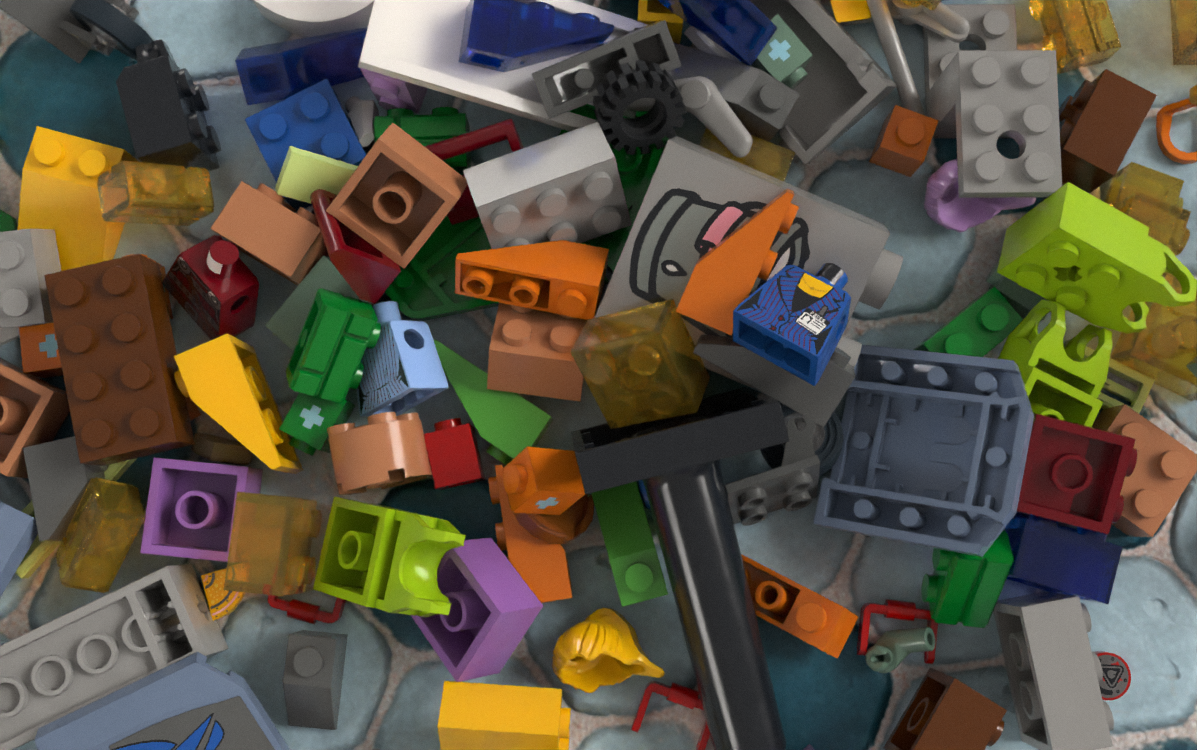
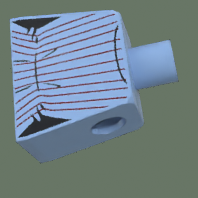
M386 301L372 306L378 319L377 322L381 324V330L375 347L373 349L366 348L361 359L364 370L361 382L357 388L360 416H371L385 412H396V416L449 388L429 326L424 321L401 320L398 303Z

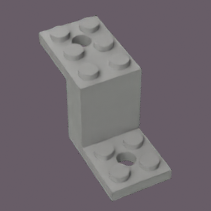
M944 4L969 22L970 30L964 41H972L980 48V50H960V43H955L923 27L926 116L939 120L933 138H957L959 198L1049 197L1062 187L1056 50H1017L1015 4ZM997 139H1014L1020 149L1018 158L1008 159L1002 156L997 149Z

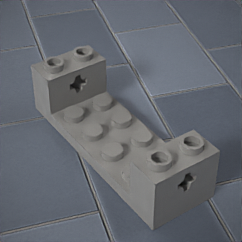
M192 564L166 566L0 645V750H14L34 740L38 728L196 652L205 655L208 659L229 649L217 621L212 619L207 598Z

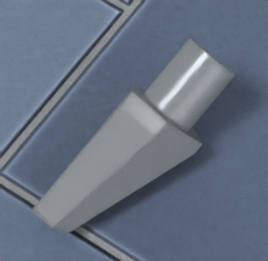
M355 96L350 97L345 103V109L349 113L347 116L354 127L361 146H369L375 139L374 118L379 116V110L374 100H360Z

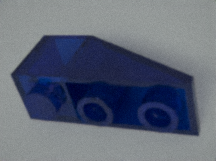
M470 0L466 8L458 62L495 71L508 72L586 51L603 44L613 33L614 25L600 22L599 17L590 13L571 15L555 11L554 6L545 2L535 1L526 4L514 0Z
M367 27L242 49L235 62L247 106L286 99L325 79H328L331 86L363 78L364 75L358 64Z

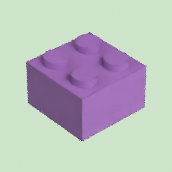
M154 457L140 553L232 563L250 562L252 559L263 469Z
M491 537L465 540L464 546L447 551L438 566V587L451 603L449 615L436 614L430 617L411 615L456 682L500 673L543 607L542 603Z

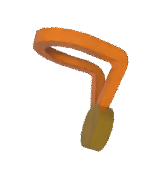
M1197 85L1190 88L1188 99L1162 107L1156 117L1159 148L1169 159L1181 164L1197 162V151L1186 153L1174 147L1169 136L1172 115L1197 106Z

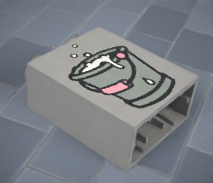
M674 137L668 139L594 320L758 390L693 353L696 342L701 335L733 337V333L728 335L675 312L694 267L702 256L788 188L794 191L791 203L799 206V209L787 235L778 231L770 247V250L777 252L778 255L767 280L765 281L757 277L749 295L754 293L786 265H796L815 275L823 264L833 263L842 268L848 277V282L842 289L851 297L847 325L858 301L878 310L883 306L897 279L902 266L903 256L884 249L890 232L883 223L685 139ZM842 334L836 347L851 357L848 363L855 367L862 343Z

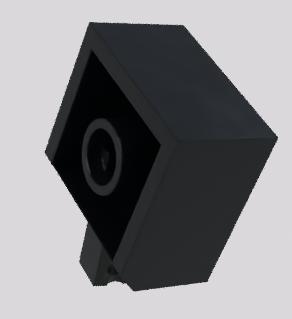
M162 39L137 46V64L124 67L116 80L137 159L167 183L220 168L216 153L221 151V145L214 127L207 125L204 111L209 110V103L203 87L200 84L195 85L186 68L180 69L176 65L169 47Z

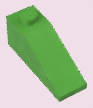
M435 339L434 344L446 376L478 433L484 440L490 443L486 452L507 465L527 446L536 447L553 422L552 416L517 393L487 389L488 374Z
M636 481L591 493L622 607L668 595Z

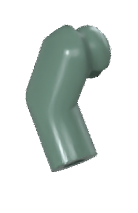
M930 627L886 631L868 649L866 663L873 671L884 674L891 672L910 653L933 651L936 644L934 632Z

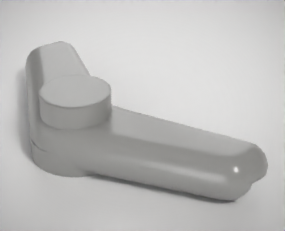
M886 0L892 20L897 19L901 24H919L955 43L964 41L968 36L970 30L969 22L938 0ZM871 16L869 19L841 22L840 24L848 26L871 23L873 19Z
M702 76L673 80L683 98L685 112L695 115L734 156L739 158L745 157L750 151L753 139L720 94L715 83ZM642 98L636 100L626 109L629 111H649L653 107L655 99Z

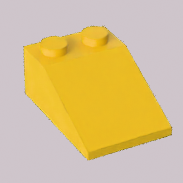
M37 126L22 169L17 230L30 228L55 229L61 271L112 260L144 165L125 149Z
M227 333L174 356L179 369L174 372V377L178 388L186 398L190 397L191 401L272 470L292 474L304 471L295 448L288 444L291 439L290 435L279 430L283 423V418L253 346Z

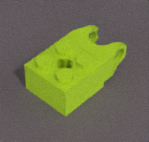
M1069 182L1006 228L997 273L1049 301L1065 306V310L1096 326L1126 334L1138 333L1147 328L1146 317L1150 309L1145 302L1158 303L1169 307L1187 306L1195 301L1197 280L1188 268L1178 260L1169 247L1148 236L1149 227ZM1163 273L1172 274L1177 278L1182 287V294L1177 293L1162 276ZM1128 305L1135 314L1134 322L1128 320L1122 313Z
M1042 299L1009 334L997 359L1014 360L1018 365L1033 413L1092 427L1103 404V401L1097 398L1108 375L1110 353L1112 350V331L1088 324L1075 337L1070 339L1064 348L1063 338L1066 331L1065 306ZM1051 312L1050 323L1038 334L1039 322L1042 317ZM1098 336L1097 348L1090 356L1084 358L1086 345L1092 338Z
M334 496L313 590L388 613L417 615L421 617H430L436 614L449 615L451 603L438 587V566L447 551L464 546L466 535L461 534L448 520Z

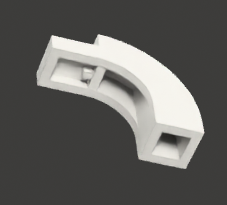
M252 0L262 16L294 34L317 39L340 38L365 30L368 27L374 0Z

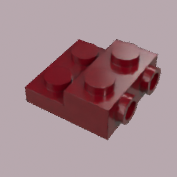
M1034 413L1017 511L1109 534L1111 524L1119 521L1123 511L1124 498L1120 493L1125 476L1129 477L1136 466L1137 449L1133 448L1136 439Z

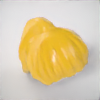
M610 608L597 609L588 615L584 621L567 629L557 639L553 650V673L563 684H568L574 689H580L585 693H593L600 686L622 683L633 674L661 678L665 675L663 668L651 662L642 650L633 626L623 615Z

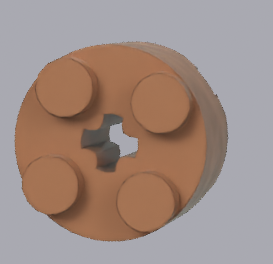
M385 412L367 417L368 424L356 427L355 423H344L327 428L328 443L339 495L365 493L367 489L392 488L426 479V476H432L422 422L419 419L418 413L396 416V412Z

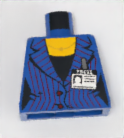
M833 263L823 264L815 275L796 265H786L734 309L733 341L815 386L820 380L848 322L851 297L846 291L842 290L848 282L846 273L842 268Z

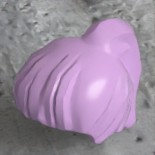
M957 159L945 162L928 178L924 209L927 210V215L935 223L948 230L952 229L960 233L968 228L984 223L997 215L1001 210L1031 206L1035 203L1036 197L959 198Z

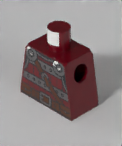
M213 235L177 256L163 280V285L210 340L227 333L236 337L254 326L259 282L257 277L239 258V250L232 242L223 240L221 236Z

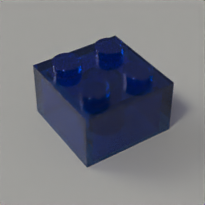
M1016 513L1014 515V519H1011L1004 528V531L1008 534L1014 560L1007 580L1047 592L1079 596L1082 601L1109 604L1123 547L1105 542L1107 537L1105 533L1078 526L1076 529L1064 526L1058 528V521L1032 514Z

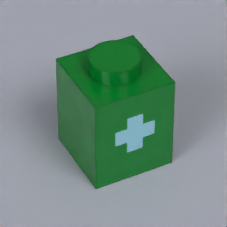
M298 393L279 430L292 436L288 442L289 445L306 454L313 456L317 449L330 453L327 428L347 423L356 405L347 400L337 403L322 399L318 395L311 396Z

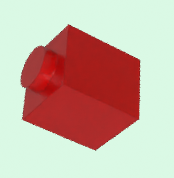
M461 418L448 419L435 423V431L424 434L435 489L445 490L486 480L475 429L470 423L462 425Z

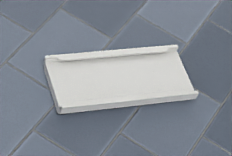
M374 0L358 67L563 130L573 131L598 121L571 112H566L549 119L531 73L648 24L576 0ZM625 109L622 115L635 118L636 111Z

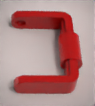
M282 554L267 600L269 605L273 608L287 611V617L315 624L316 620L325 623L337 622L342 616L346 600L337 598L331 613L320 610V606L292 599L289 601L278 598L290 556Z
M886 599L885 604L865 603L861 607L857 655L866 656L871 613L884 614L885 618L914 621L915 618L927 620V627H930L934 632L935 642L937 641L938 623L931 619L930 610L916 608L915 602ZM936 644L933 651L924 652L925 663H934Z
M657 681L649 682L644 689L631 730L638 733L652 692L666 696V700L692 710L695 707L704 711L701 698L698 697L699 691L674 682L671 683V686ZM706 720L696 750H705L710 732Z

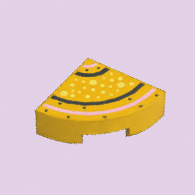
M243 562L201 575L213 620L229 615L243 599L251 581L250 562Z

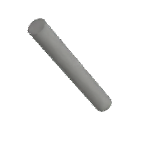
M866 0L893 80L897 85L896 88L903 108L925 115L886 0Z

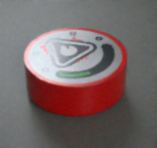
M1095 651L1103 671V678L1101 681H1098L1102 700L1120 698L1127 692L1131 683V673L1127 663L1116 654Z

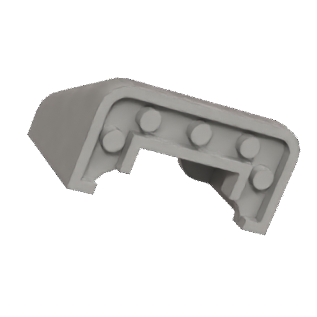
M714 0L684 32L692 42L690 48L742 63L737 58L742 43L778 14L813 54L805 68V71L808 73L807 77L793 89L800 95L779 131L783 139L778 144L780 149L796 164L800 160L805 165L810 164L897 87L890 76L846 29L836 22L835 18L818 0Z

